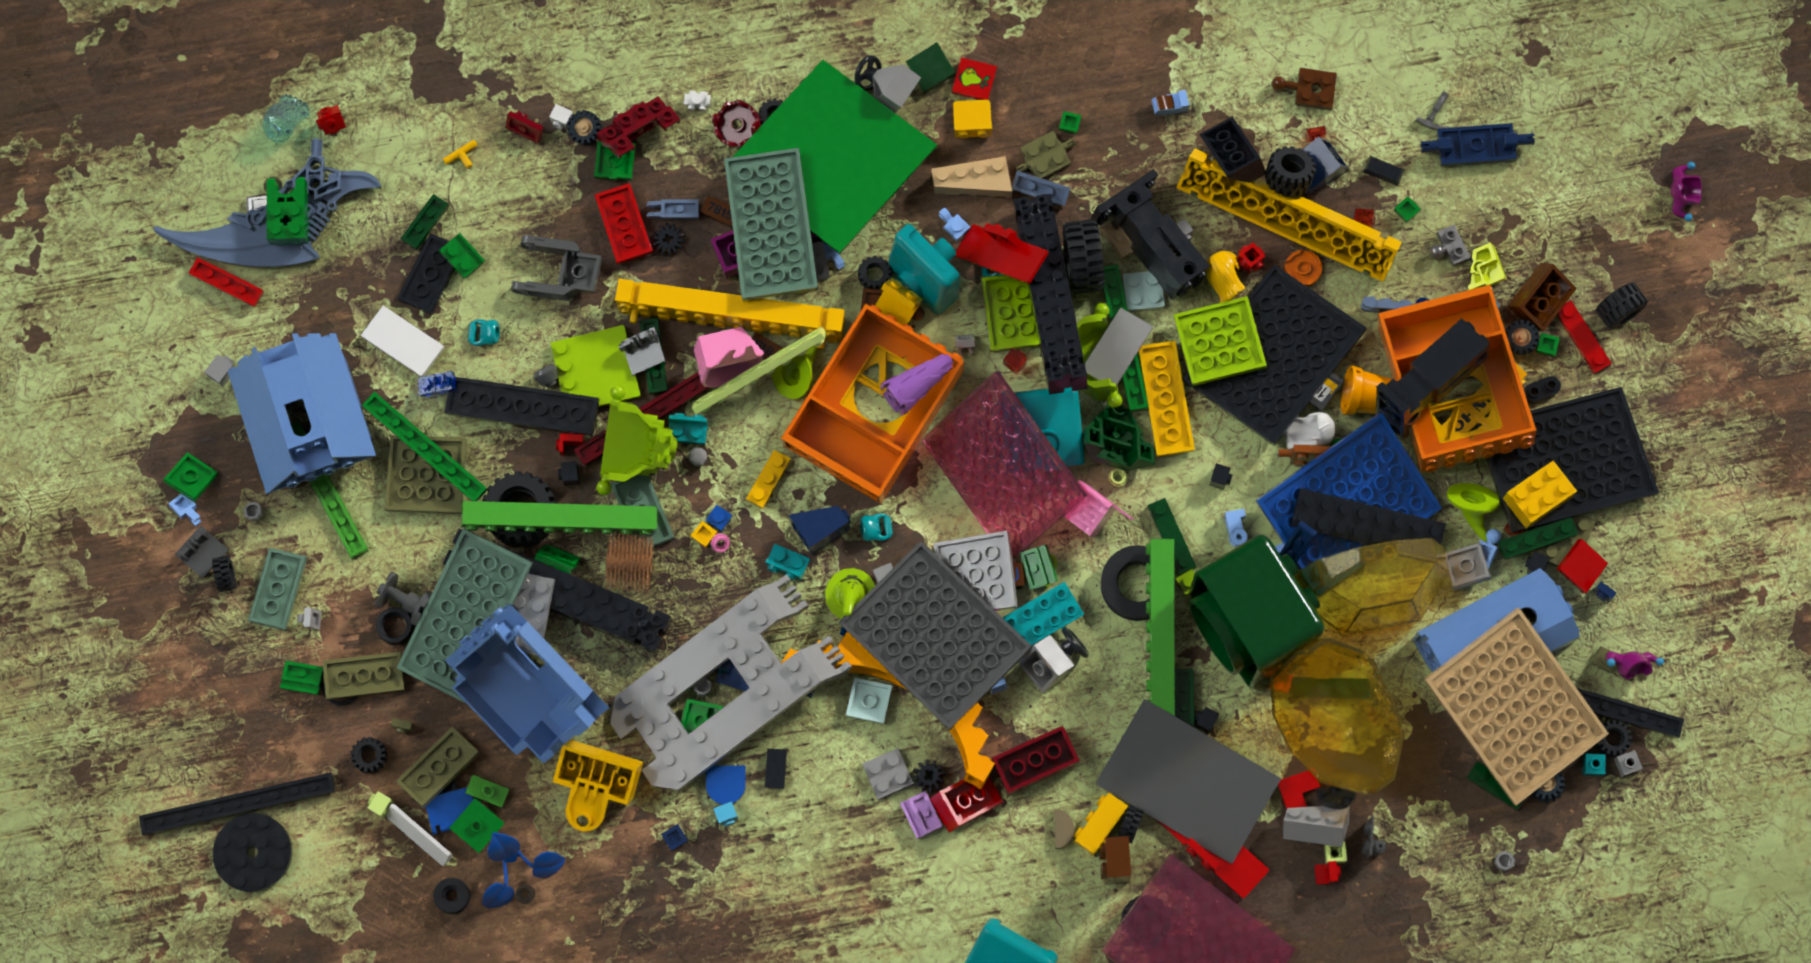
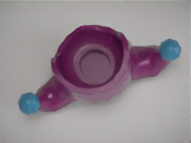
M1694 162L1675 167L1672 170L1673 183L1670 188L1673 198L1672 213L1677 217L1684 218L1687 222L1692 220V215L1686 214L1683 208L1686 205L1699 204L1702 196L1700 176L1684 174L1686 170H1693L1695 168Z
M1608 651L1605 655L1607 665L1609 667L1617 666L1619 675L1626 679H1631L1642 673L1650 675L1653 669L1650 662H1654L1658 666L1664 664L1663 658H1657L1650 652L1639 653L1630 651L1620 654Z

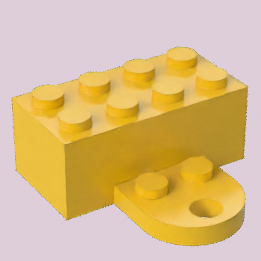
M571 739L564 743L553 783L571 788L565 810L569 824L579 831H592L603 822L609 800L628 805L634 799L643 761ZM585 816L588 819V824L585 826L581 825L578 822V817Z

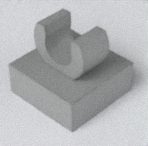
M974 334L955 336V345L958 348L959 355H962L963 348H968L970 355L973 353L972 347H975Z
M305 608L304 614H298L297 622L302 623L303 627L313 631L320 630L321 611L314 608Z

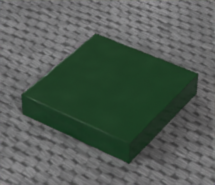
M938 42L906 61L910 70L921 77L918 83L925 94L956 75Z

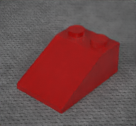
M990 777L987 778L981 789L962 779L930 798L949 833L1003 803Z

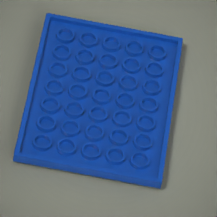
M1378 413L1256 500L1284 545L1296 529V527L1290 526L1299 488L1426 519L1442 509L1383 413ZM1317 532L1297 562V566L1315 594L1320 596L1381 553L1385 548Z

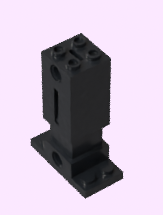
M1153 169L1096 207L1090 219L1095 220L1099 226L1109 221L1116 230L1121 227L1133 242L1130 248L1173 300L1177 296L1179 298L1183 297L1190 287L1196 288L1202 283V279L1207 275L1206 271L1210 265L1167 213L1163 216L1151 202L1153 198L1151 188L1156 184L1155 180L1159 175Z
M1461 318L1411 362L1410 371L1398 382L1393 378L1387 385L1382 381L1377 386L1376 415L1383 413L1395 434L1404 440L1409 434V428L1420 419V413L1433 400L1436 403L1440 402L1488 359V339L1482 334L1479 335L1470 322H1465Z

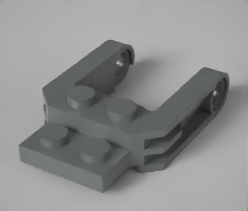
M530 235L522 236L520 246L524 249L564 255L558 278L559 285L527 281V283L512 281V292L568 301L578 294L579 291L595 294L602 262L600 255L582 253L573 241Z

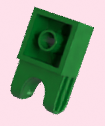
M298 177L296 179L295 188L289 194L279 192V185L274 178L267 179V240L270 245L308 244V185L305 177Z

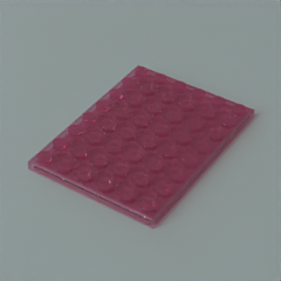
M999 371L994 372L921 439L985 532L989 534L1009 531L1012 560L1018 557L1019 553L1026 550L1087 497L1085 491Z
M1169 854L1103 946L1101 952L1115 963H1287L1296 949L1175 856Z

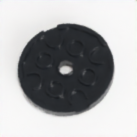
M259 813L240 815L229 821L217 835L213 846V862L221 879L229 886L244 892H260L271 888L284 877L292 860V843L287 831L275 819ZM255 847L258 851L256 857L249 858L248 850Z

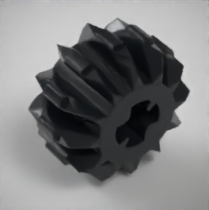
M925 760L926 766L919 762L918 766L921 770L917 768L913 770L918 775L913 776L912 779L914 781L919 780L915 787L918 788L923 785L921 792H924L926 787H928L929 793L933 792L932 787H935L937 791L940 790L937 783L944 785L945 781L940 778L946 776L944 772H940L943 766L940 765L935 768L937 764L935 760L932 766L929 765V760ZM925 773H933V780H925Z

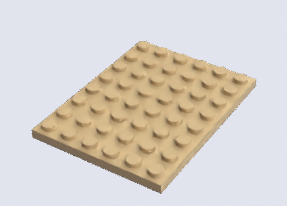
M1520 608L1514 609L1424 679L1514 805L1519 804L1609 734Z

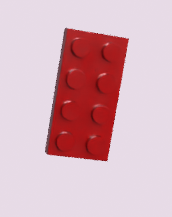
M630 183L594 194L617 265L652 254L653 250Z

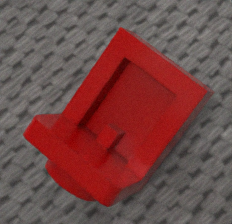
M560 433V439L556 440V451H559L560 456H565V446H580L585 443L583 434Z
M1328 861L1327 864L1314 866L1317 885L1336 884L1338 878H1341L1340 866H1337L1336 861Z

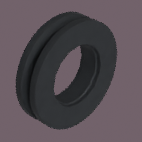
M1129 546L1117 551L1109 558L1102 571L1100 585L1105 603L1115 614L1127 620L1143 621L1149 619V614H1146V602H1149V599L1141 602L1131 601L1122 595L1118 587V577L1125 568L1137 564L1146 566V563H1149V555H1146V546Z

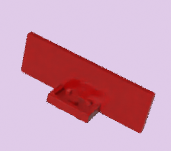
M986 223L984 228L975 224L971 226L956 250L955 257L1030 284L1049 252L1043 248L1021 241L1016 236L1017 233L1010 228L1005 230L999 224L991 225Z
M1156 820L1187 848L1188 854L1193 858L1197 857L1201 861L1200 864L1207 871L1211 870L1242 899L1269 872V869L1244 846H1242L1231 864L1200 846L1192 837L1189 839Z

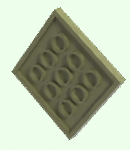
M390 435L384 510L461 514L463 493L396 435ZM428 437L465 469L467 438Z

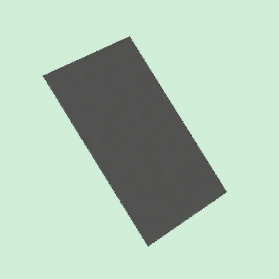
M1144 699L1095 784L1132 806L1144 810V813L1189 839L1192 837L1200 846L1232 864L1281 778Z

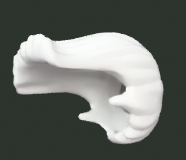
M1322 412L1309 414L1308 417L1297 418L1285 432L1287 449L1293 448L1294 444L1313 446L1329 444L1335 435L1333 419L1328 414Z

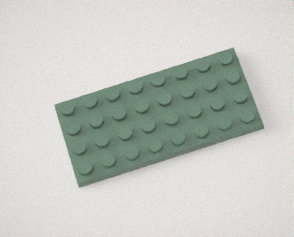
M799 148L725 158L724 163L742 300L747 301L818 290Z
M465 528L462 529L397 669L466 703L452 689L453 685L457 682L455 678L458 674L445 660L461 646L459 642L466 635L470 637V632L477 626L481 627V623L488 616L493 618L492 614L499 607L503 608L506 604L513 606L533 562L471 531H467Z

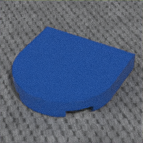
M745 765L712 766L706 771V789L713 801L720 805L731 801L734 804L743 796L746 788Z

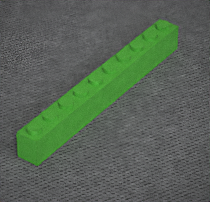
M463 501L461 504V527H466L467 531H476L478 528H485V531H497V528H503L506 532H515L517 529H524V532H536V529H541L545 533H554L555 530H563V533H575V530H578L584 534H593L594 531H602V534H613V531L621 532L622 535H632L633 532H640V535H652V532L657 530V506Z
M1150 539L1149 544H1146V555H1149V563H1146V575H1149V582H1146V594H1149V602H1146V614H1149V621H1146V633H1149V641H1146V653H1149V660H1146V672H1149V680H1146V692H1150V700L1147 701L1175 716L1174 539Z

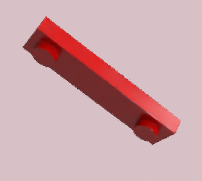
M198 257L188 273L190 276L254 308L264 293L263 289Z
M1571 300L1566 302L1556 316L1592 372L1596 374L1609 367L1612 363Z

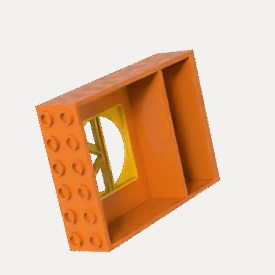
M1491 285L1378 313L1379 333L1392 376L1397 382L1410 371L1411 362L1461 318L1465 322H1470L1474 326L1475 331L1479 335H1484L1489 341L1488 359L1470 374L1485 385L1488 392L1433 406L1430 403L1421 411L1420 419L1409 428L1421 472L1426 471L1430 473L1441 467L1450 468L1460 462L1470 463L1480 457L1490 458L1500 452L1506 454L1520 447L1521 449H1526L1535 443L1536 427ZM1491 400L1489 416L1487 418L1484 417L1471 404ZM1461 407L1479 421L1482 426L1467 433L1455 432ZM1453 409L1449 425L1445 428L1437 421L1434 413Z
M865 304L781 437L785 448L882 504L965 368L963 358L959 354L947 352L946 347L940 343L934 344L930 342V338L922 333L918 335L913 332L914 329L905 323L901 325L894 316L882 314L877 306ZM940 354H948L953 360L952 369L942 377L943 379L933 386L908 413L894 421L887 423L872 422L862 416L855 405L854 391L857 381L884 396L883 393L886 392V388L881 390L880 384L887 380V362L899 364L908 370L927 360L930 361ZM875 364H879V384L863 375L864 371Z

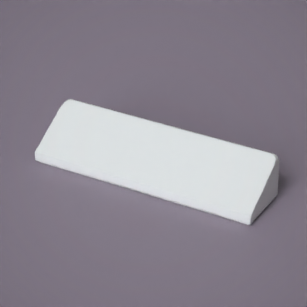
M394 803L390 805L386 815L387 819L440 865L445 866L453 857V854Z

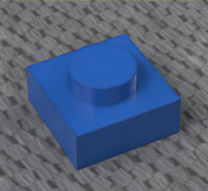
M716 505L707 517L706 522L722 532L733 515Z

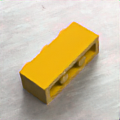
M1110 793L1107 796H1101L1097 802L1099 806L1095 812L1091 811L1085 819L1088 823L1084 828L1079 827L1074 834V837H1076L1074 843L1093 857L1099 850L1100 843H1103L1104 838L1108 837L1128 808L1125 803Z

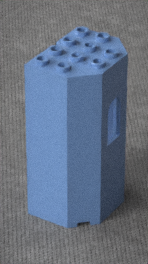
M1540 568L1418 631L1412 640L1427 667L1434 672L1516 608H1520V610L1529 608L1535 612L1537 619L1532 627L1552 654L1573 644L1579 637V629L1572 614V606L1569 602H1565L1562 597L1563 591L1561 587L1556 585L1547 573Z

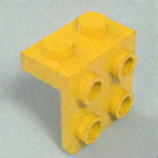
M989 100L955 101L953 103L955 138H984L992 136L991 105Z
M891 278L883 284L881 288L883 293L875 306L881 310L882 314L894 316L901 325L904 323L908 325L923 299L915 292L903 286L899 281Z

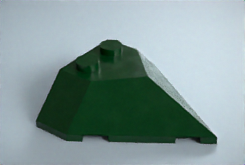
M1122 404L1118 408H1112L1107 405L1084 429L1085 446L1095 462L1125 471L1149 467L1155 464L1153 446L1145 441L1142 436L1144 432L1131 412H1129V409H1125Z

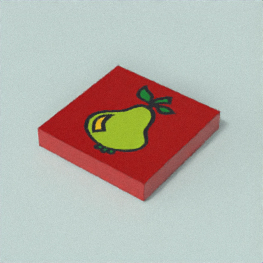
M961 57L952 94L976 100H989L997 66Z

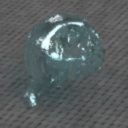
M282 95L279 102L268 108L263 116L262 127L266 138L278 143L289 139L294 133L298 122L310 115L306 102H302L297 97H292L291 95Z

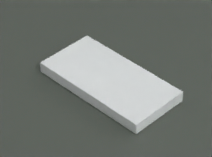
M385 306L381 307L361 334L362 338L422 378L445 348L442 344Z

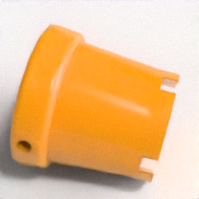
M1351 365L1347 369L1342 386L1341 413L1344 415H1354L1355 413L1376 414L1377 386L1382 381L1387 385L1393 378L1365 372L1362 368Z

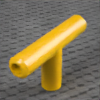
M472 140L444 157V163L448 165L457 158H460L467 169L471 168L473 164L465 153L477 147L476 141Z

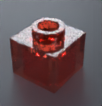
M1356 208L1353 220L1374 229L1376 220L1375 210Z
M1012 348L1003 358V365L1018 376L1027 365V356L1018 349L1016 351Z

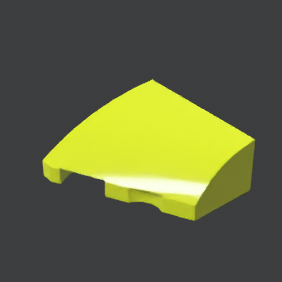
M1491 242L1473 250L1469 290L1487 285L1492 286L1507 280L1495 246Z

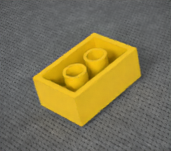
M1552 461L1509 490L1503 499L1524 527L1528 529L1570 500L1577 490L1556 463Z

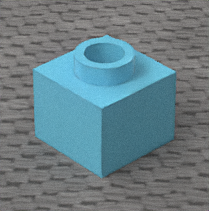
M732 801L713 808L720 826L723 824L724 827L730 826L738 819Z

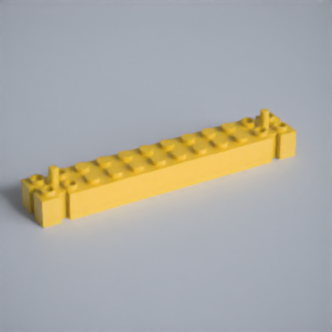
M1194 149L1189 156L1184 168L1185 171L1181 175L1176 187L1177 189L1188 194L1194 191L1198 193L1197 198L1355 270L1363 272L1366 269L1371 272L1369 276L1382 282L1384 281L1400 248L1401 241L1390 236L1387 239L1379 237L1381 232L1302 196L1298 197L1295 195L1290 197L1286 195L1284 197L1280 193L1276 194L1275 190H1271L1269 184H1266V180L1262 178L1251 183L1228 179L1215 159L1213 161L1207 159L1209 154L1198 149Z
M625 279L618 280L615 297L618 310L622 314L630 315L629 322L633 324L637 323L638 313H640V316L650 318L651 316H657L661 320L672 318L682 323L694 321L698 325L714 324L715 327L725 328L726 326L733 328L743 327V329H752L755 333L766 331L776 336L788 334L792 338L804 337L822 326L826 336L824 342L817 346L818 349L825 348L826 338L829 343L842 342L846 322L844 309L830 307L827 309L822 308V306L764 298L743 301L742 295L647 282L637 283Z

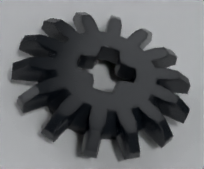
M668 223L666 224V229H663L660 225L659 229L661 231L655 230L654 233L657 236L651 238V240H656L652 246H658L655 251L658 252L661 249V255L663 256L665 252H668V256H671V251L678 254L676 249H683L680 243H685V240L681 239L685 235L679 234L681 228L674 230L675 224L672 225L671 229H669ZM666 235L674 238L671 240V244L663 242Z

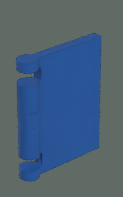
M467 787L437 795L426 806L433 835L437 834L436 825H440L442 833L450 831V826L473 801L472 796L465 794Z

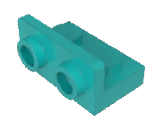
M683 413L669 415V428L673 430L672 434L678 443L706 445L707 418H704L702 415L688 417Z
M774 544L768 559L765 561V565L773 573L778 574V572L788 575L792 581L796 579L801 581L810 558Z

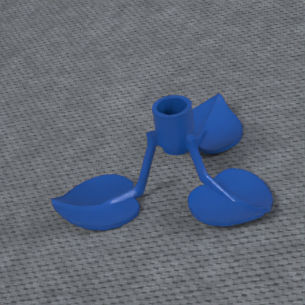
M493 832L487 854L491 860L503 862L504 884L494 883L487 888L482 899L483 906L486 908L501 907L513 899L514 890L512 887L507 886V862H515L519 856L529 867L533 868V876L546 878L560 870L565 862V857L556 852L548 851L539 854L534 859V863H531L521 853L520 843L517 839L506 834Z

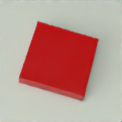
M1578 539L1556 569L1582 593H1587L1608 563L1583 539Z

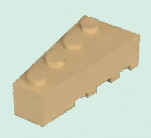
M1006 156L931 169L935 194L982 195L995 198L998 196L1012 199V187Z

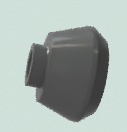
M550 364L534 372L533 379L541 386L545 385L546 388L557 383L556 379L558 378L557 366Z

